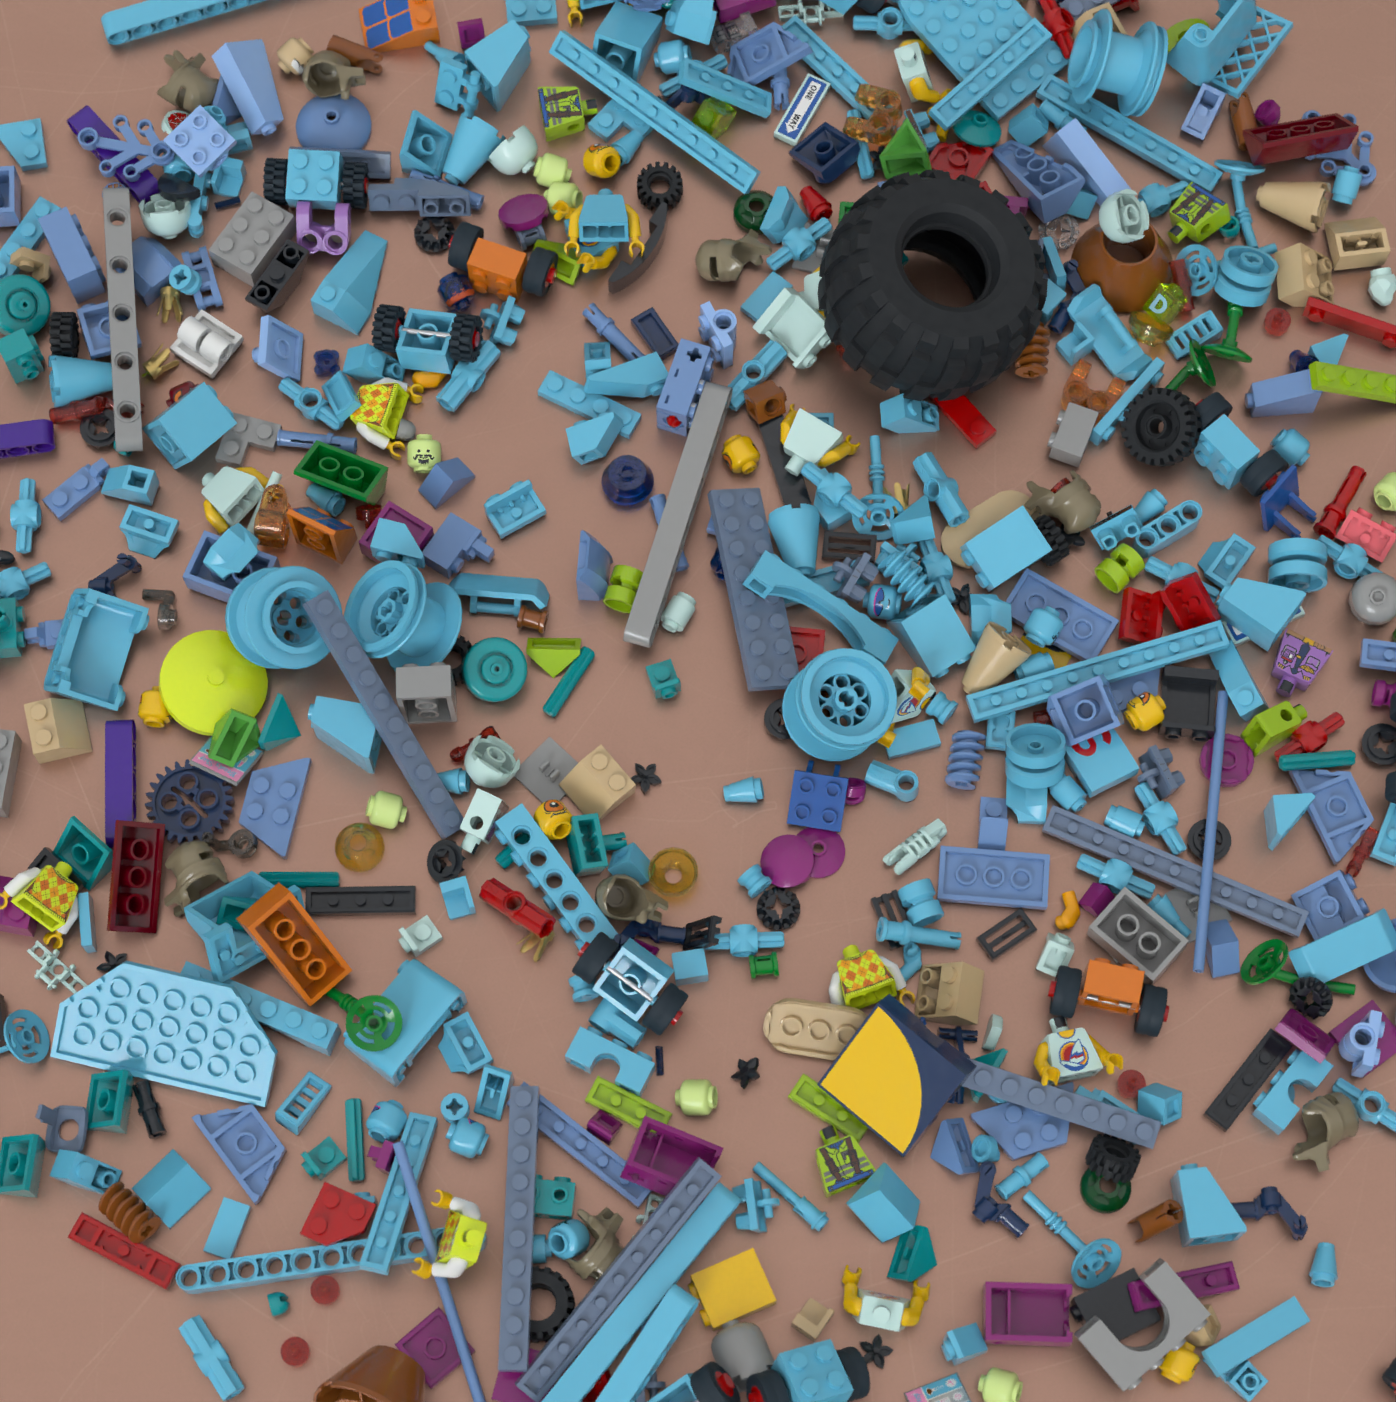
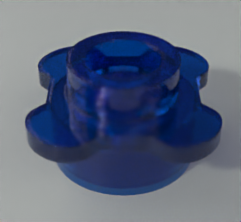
M324 349L315 352L313 356L316 361L314 372L317 375H322L323 373L336 374L340 370L339 365H337L339 353L336 350Z

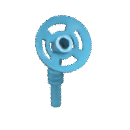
M1215 160L1214 164L1218 168L1231 173L1230 179H1232L1236 207L1234 215L1239 220L1247 246L1257 249L1259 247L1251 225L1253 220L1250 210L1245 204L1242 181H1245L1246 176L1265 172V167L1261 165L1253 166L1252 163L1235 160Z
M1275 243L1257 248L1269 255L1278 252ZM1192 244L1186 246L1179 252L1174 263V276L1177 285L1184 293L1190 296H1201L1208 293L1217 280L1218 269L1221 268V260L1216 261L1214 254L1203 245ZM1194 251H1199V254L1193 255L1189 259H1186L1190 253ZM1207 257L1210 258L1211 263H1209V262L1206 260ZM1200 258V262L1193 263L1196 259ZM1183 268H1188V275L1192 280L1189 284L1184 278ZM1206 277L1203 281H1199L1200 278ZM1209 281V284L1202 289H1197L1199 285H1204Z
M872 435L869 437L871 465L869 466V470H871L869 475L871 477L869 481L872 482L873 494L866 495L860 499L868 507V510L871 511V516L868 518L866 512L863 516L864 523L862 524L860 519L852 515V522L859 534L877 535L878 541L893 537L890 521L894 519L893 506L896 507L898 515L904 509L896 498L883 493V481H885V476L883 475H885V471L883 470L884 465L881 462L880 436ZM887 509L890 511V517L886 516ZM886 524L889 528L885 531L871 530L873 525L883 526Z
M25 1009L16 1010L7 1017L4 1023V1038L7 1045L0 1047V1054L10 1050L17 1059L28 1064L37 1063L44 1059L49 1050L50 1039L43 1021L35 1013ZM17 1018L25 1019L24 1022L12 1023ZM33 1026L38 1033L40 1044L35 1043L34 1034L30 1030ZM21 1027L22 1030L17 1032L16 1028ZM27 1046L29 1049L23 1050L22 1048ZM32 1052H35V1053H36V1055L33 1056V1057H25V1056H23V1055L30 1054V1053H32Z
M1031 1190L1022 1197L1045 1220L1044 1224L1046 1226L1050 1225V1230L1054 1229V1234L1059 1233L1078 1252L1071 1267V1276L1079 1287L1094 1288L1113 1276L1120 1265L1122 1256L1121 1249L1115 1241L1102 1238L1086 1245L1067 1226V1221L1062 1222L1063 1218L1061 1216L1057 1217L1058 1213L1052 1212ZM1102 1244L1110 1246L1111 1252H1108ZM1104 1262H1109L1107 1267L1100 1274L1096 1275L1095 1272L1103 1267ZM1079 1269L1082 1274L1086 1275V1278H1081L1077 1270Z

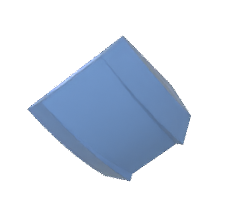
M140 236L132 242L134 291L148 307L156 301L155 299L161 296V288L171 286L169 275L175 266L182 264L159 241L154 238ZM123 268L115 269L117 273H123L126 271Z
M584 530L580 532L576 577L578 600L600 601L604 598L606 589L609 586L610 565L613 563V559L604 546Z
M1104 674L1048 697L1047 712L1054 728L1059 729L1065 736L1066 745L1069 747L1125 724L1123 714Z

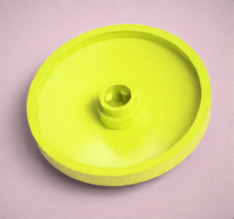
M219 630L199 631L179 640L166 655L159 674V692L169 714L186 729L207 736H213L215 724L231 708L255 718L264 704L268 689L266 669L255 665L243 657L230 641L228 633Z

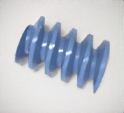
M960 730L952 735L951 740L953 744L950 746L952 754L948 758L950 764L947 765L946 771L948 775L945 777V782L957 789L974 790L976 787L971 782L979 781L980 777L973 774V772L981 771V766L974 762L983 760V756L977 754L976 751H984L985 748L978 741H985L986 736L971 730Z

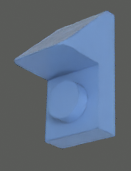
M1203 82L1181 130L1204 140L1215 117L1220 113L1226 93Z
M980 798L977 849L1005 851L1008 829L1006 798Z

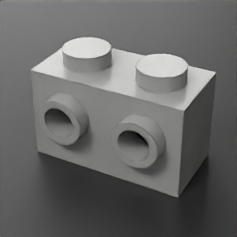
M1071 402L1068 403L1066 411L1061 409L1056 424L1060 425L1057 433L1052 431L1047 444L1051 448L1049 457L1079 468L1099 412Z

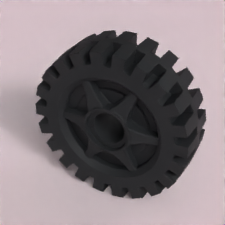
M1152 388V390L1142 391L1143 394H1138L1134 397L1135 402L1130 401L1127 405L1130 410L1124 411L1123 417H1126V422L1121 421V427L1125 428L1121 435L1122 438L1127 440L1124 442L1125 447L1130 449L1129 453L1137 457L1138 461L1153 466H1172L1175 463L1184 461L1183 457H1189L1192 454L1190 449L1196 448L1198 443L1194 441L1201 434L1197 432V429L1202 427L1201 422L1197 421L1200 414L1199 411L1195 410L1196 405L1194 402L1189 401L1190 398L1173 389ZM1163 422L1164 428L1160 433L1158 427Z

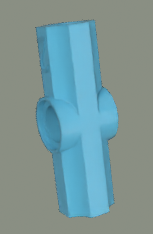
M489 340L481 341L482 348L479 349L480 355L477 357V361L474 363L460 361L456 365L451 379L436 396V400L449 412H455L470 392H476L485 380L487 371L500 357L501 351Z
M770 340L752 360L744 363L742 371L728 385V387L733 389L729 405L731 410L737 411L745 403L744 390L765 382L788 356V353L778 342ZM752 372H756L760 376L758 378L751 379L747 375Z
M925 452L923 455L918 456L912 463L924 483V495L928 496L929 501H935L950 527H957L965 523L970 516L958 495L959 487L957 481L953 478H947L932 452Z
M197 1315L184 1322L178 1329L193 1351L194 1355L192 1356L200 1370L206 1377H209L221 1399L225 1402L238 1395L245 1389L243 1382L231 1366V1360L218 1339L215 1340L202 1317Z

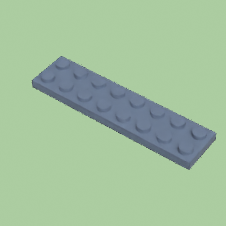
M760 488L710 490L707 495L748 692L787 689L788 684L799 673L784 599L783 597L770 595L763 599L742 585L754 564L765 550L774 554Z

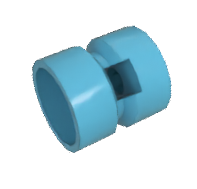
M930 879L912 882L898 890L897 893L902 906L908 908L906 916L912 926L924 927L944 917L945 914L939 900L933 898L936 892Z

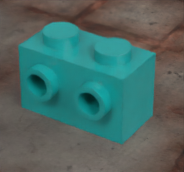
M24 328L0 339V353L16 384L24 380L34 379L39 373L44 371L41 361L45 359L34 336L28 337Z
M536 1174L535 1217L555 1220L573 1219L576 1183H572L570 1178L559 1176L554 1177V1181L544 1180L542 1175Z

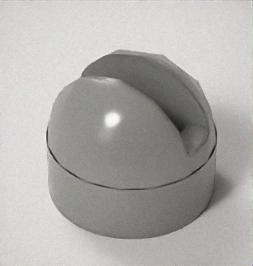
M401 419L396 439L402 441L411 440L416 433L415 425L409 420Z

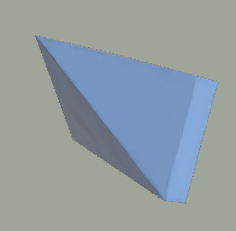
M220 75L212 106H217L223 111L226 117L225 123L228 125L242 117Z
M963 1118L941 1121L930 1158L958 1175L977 1173L980 1169L978 1162L972 1156V1143Z

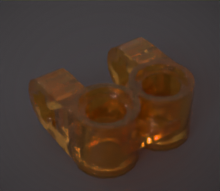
M860 84L855 94V100L863 106L875 108L874 112L868 120L848 117L842 131L856 140L878 146L888 145L895 135L896 124L903 114L900 95L892 89ZM888 105H893L892 108H884ZM879 127H886L884 130H876Z
M1079 359L1064 385L1061 405L1066 410L1068 403L1071 402L1099 412L1096 424H1098L1119 400L1127 381L1115 376L1106 391H1094L1084 382L1091 370L1092 364ZM1077 393L1080 395V398H1072L1069 394ZM1093 405H1101L1104 409L1096 410Z
M278 484L268 486L263 492L260 507L255 517L254 535L258 536L257 538L260 541L258 545L285 550L291 527L285 513H287L291 506L288 503L286 490ZM275 493H279L282 499L272 502L270 497H274Z

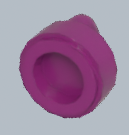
M1272 99L1262 102L1255 111V118L1261 125L1265 126L1278 124L1281 117L1280 106Z
M849 778L845 804H859L865 798L866 783L859 778Z

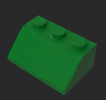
M316 440L294 469V475L375 506L386 490L388 467Z

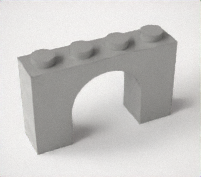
M1161 1258L1139 1276L1141 1281L1158 1299L1164 1312L1163 1328L1154 1341L1141 1347L1124 1345L1119 1342L1096 1315L1074 1333L1081 1344L1123 1391L1127 1388L1132 1390L1139 1385L1143 1379L1141 1376L1149 1369L1153 1371L1158 1368L1164 1361L1163 1356L1170 1350L1173 1352L1178 1350L1186 1342L1185 1337L1192 1331L1197 1332L1202 1329L1208 1322L1206 1318L1211 1315L1167 1262Z

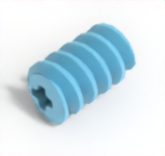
M906 549L900 552L895 551L886 557L877 566V569L886 568L883 576L885 578L893 576L890 584L892 586L900 584L897 592L899 594L907 592L904 600L905 602L914 600L911 605L912 609L931 593L935 583L925 584L924 582L928 575H917L921 567H910L914 559H903L907 553Z

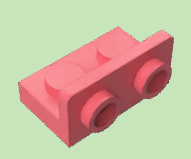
M1360 507L1357 511L1351 509L1336 538L1347 544L1353 543L1361 546L1368 556L1382 563L1396 540V533L1394 532L1396 527L1383 520L1381 524H1378L1371 520L1373 514Z

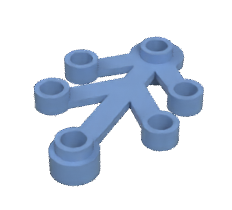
M1310 110L1303 114L1302 119L1321 115L1315 110ZM1353 114L1343 115L1344 118L1356 124L1357 120ZM1363 131L1358 136L1357 144L1360 147L1359 160L1352 154V143L1345 150L1305 157L1308 160L1315 158L1343 160L1348 166L1359 169L1358 174L1363 175L1360 186L1372 183L1376 177V169L1369 162L1370 146L1374 140L1373 134L1369 131ZM1361 138H1367L1369 142H1364ZM1324 160L1319 171L1322 176L1331 177L1336 176L1337 170H1343L1344 166H1336L1334 161ZM1329 166L1332 170L1327 171L1324 169V167ZM1360 170H1364L1368 174H1362Z
M117 115L113 119V125L116 131L122 133L126 141L99 137L96 130L90 127L84 128L78 133V141L85 150L92 151L98 147L121 152L109 160L100 162L99 170L104 177H112L117 167L138 155L147 156L136 164L126 165L123 169L126 180L135 182L139 179L142 171L155 164L166 166L175 158V153L164 141L159 140L154 132L151 121L148 119L140 120L137 124V129L141 136L148 139L151 146L140 144L130 128L127 117L124 115ZM121 121H124V122H125L124 125L118 126V123H119V122H121ZM144 126H149L147 130H142ZM93 139L91 143H87L88 140ZM161 153H167L166 155L159 157ZM111 166L110 170L104 171L105 167ZM130 171H136L135 174L128 175Z

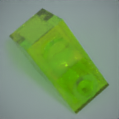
M714 97L704 99L691 122L717 140L726 131L737 111L728 103Z

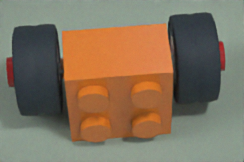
M461 222L449 243L448 264L452 267L468 271L470 287H473L477 292L494 294L503 301H506L508 296L516 298L515 302L518 303L523 290L542 297L546 295L557 276L558 254L541 247H536L527 261V253L485 240L483 228L467 222Z
M1095 958L1094 960H1089L1083 972V977L1082 970L1063 965L1059 966L1055 981L1051 980L1049 985L1048 997H1051L1049 1011L1052 1015L1066 1018L1073 1017L1077 1004L1132 1016L1135 1011V1032L1157 1037L1162 1023L1167 1021L1169 1006L1166 1005L1168 992L1166 988L1150 984H1144L1142 988L1145 971L1138 970L1139 967L1135 965L1122 964V966L1111 964V961L1108 959Z

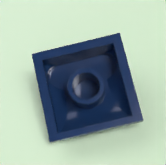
M824 122L791 149L789 155L811 171L816 181L830 183L857 161L860 146L858 141Z

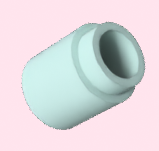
M678 592L677 595L672 596L660 619L663 622L662 626L672 633L683 631L695 611V599L684 592Z

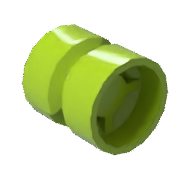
M1121 543L1110 553V558H1105L1095 567L1094 571L1099 581L1107 589L1114 593H1119L1129 584V578H1135L1145 568V563L1132 547Z
M615 565L610 577L612 585L607 587L603 603L613 610L630 613L643 572L631 566Z

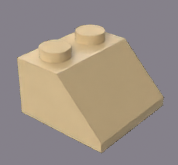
M48 698L24 704L33 755L39 764L93 752L83 702L72 699Z
M602 744L584 757L559 783L560 788L583 815L598 813L599 821L633 795L636 789V784Z

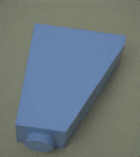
M1307 369L1252 383L1248 393H1245V407L1250 409L1251 418L1313 413L1323 391L1312 389L1310 371Z

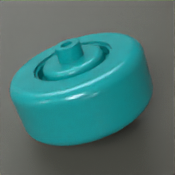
M23 274L1 278L0 333L7 336L24 328L27 336H30L40 331L47 323L51 311L50 298L44 286L35 278Z
M491 637L478 641L469 648L462 661L461 673L465 686L475 697L487 702H500L513 697L521 690L526 681L527 662L523 652L516 644L504 638Z

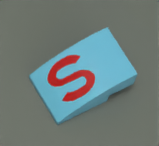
M1114 728L1070 747L1066 745L1065 762L1075 778L1078 777L1089 798L1137 775L1140 769Z

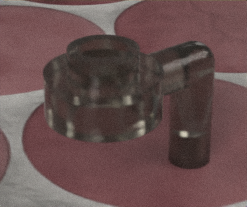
M143 589L142 599L163 601L158 608V629L171 630L172 625L177 624L178 618L177 609H173L175 593L171 590Z
M245 829L234 832L229 840H219L210 832H205L202 835V840L208 843L215 851H231L241 859L251 857L258 847L257 838ZM248 843L247 847L243 849V845Z

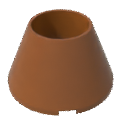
M1150 222L1148 230H1145L1143 233L1145 236L1142 239L1129 243H1119L1110 240L1102 231L1100 224H1097L1088 229L1079 238L1073 249L1071 260L1074 259L1078 262L1077 272L1085 288L1087 289L1092 284H1097L1101 288L1103 297L1112 306L1116 314L1118 312L1131 311L1132 313H1137L1148 309L1159 293L1164 296L1171 283L1173 275L1171 252ZM1114 245H1127L1138 250L1144 257V260L1137 263L1120 262L1114 259L1107 252L1106 248Z
M377 1345L371 1347L322 1383L314 1394L313 1402H424L426 1375L423 1368L409 1355L389 1346Z

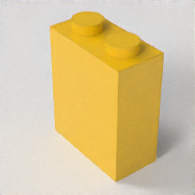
M754 1248L690 1275L692 1283L688 1284L691 1295L700 1300L703 1310L699 1311L705 1327L711 1326L713 1332L723 1328L722 1325L726 1322L736 1319L738 1321L776 1305V1298Z

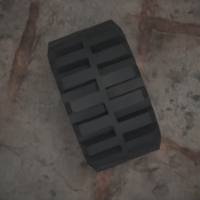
M533 1266L532 1290L545 1289L550 1291L555 1298L556 1306L554 1312L548 1318L540 1321L530 1320V1340L533 1343H539V1341L548 1342L573 1312L575 1300L569 1283L559 1272H553L548 1267L541 1269L539 1266Z

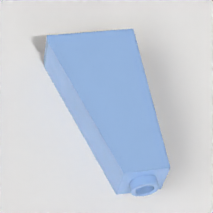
M262 39L223 44L212 55V58L251 135L263 134L266 136L272 134L277 130L276 126L284 118L264 42Z
M1076 118L1056 132L1042 146L1057 163L1072 165L1085 178V184L1082 188L1098 196L1096 202L1100 206L1111 194L1131 189Z

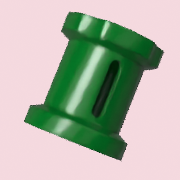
M776 951L772 952L771 955L754 957L753 954L748 955L751 979H756V976L768 974L779 976Z

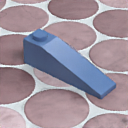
M1014 140L993 148L992 157L1020 196L1028 198V207L1044 224L1066 214L1085 184V178L1072 165L1056 163L1053 157L1049 155L1045 157L1035 153L1033 148Z

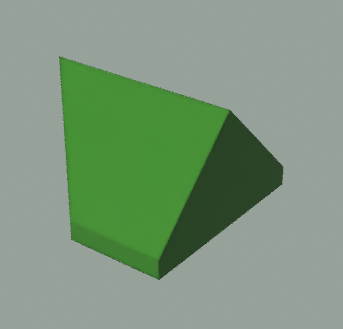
M906 118L879 156L885 179H890L909 172L910 175L917 173L919 175L925 170H932L927 149L909 119Z
M231 708L215 724L208 758L234 767L237 762L260 747L258 739L261 733L257 719Z

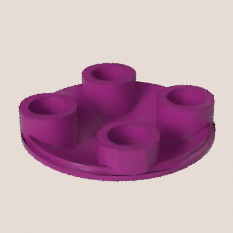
M782 835L774 838L766 845L762 852L760 860L762 873L764 876L770 877L772 880L771 884L781 888H790L807 882L814 865V855L810 845L796 835Z

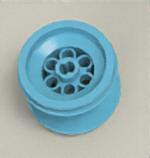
M1105 8L1099 10L1091 20H1087L1081 27L1069 59L1068 83L1072 87L1073 98L1076 103L1080 105L1086 103L1095 90L1100 89L1118 94V107L1123 116L1133 115L1139 117L1143 115L1153 102L1164 74L1168 54V35L1166 29L1156 25L1153 21H1148L1139 28L1134 37L1113 31V21L1109 10Z
M390 560L375 565L360 578L349 596L344 618L367 657L376 659L387 656L390 666L396 672V667H402L404 664L412 663L418 666H430L431 663L442 662L446 658L460 632L462 605L457 592L451 586L440 582L426 584L422 573L417 567L410 563Z
M301 566L263 568L245 577L234 588L226 606V630L236 650L255 665L271 669L307 668L324 659L330 653V650L302 604L328 590L342 613L340 600L332 585L314 570ZM278 597V602L274 605L273 603L275 599ZM292 598L296 600L295 608H291L290 606V600ZM280 613H281L282 618L279 620V623H278V622H277V617H279V616H280ZM298 616L302 619L300 627L296 625V618ZM286 631L290 634L288 641L283 637Z
M852 648L826 651L811 660L788 684L782 703L785 727L797 746L817 759L825 761L851 759L879 740L891 726L897 705L896 688L889 671L872 655ZM820 691H827L828 698H824ZM822 709H827L830 712V717H826ZM840 718L846 719V727L840 724Z

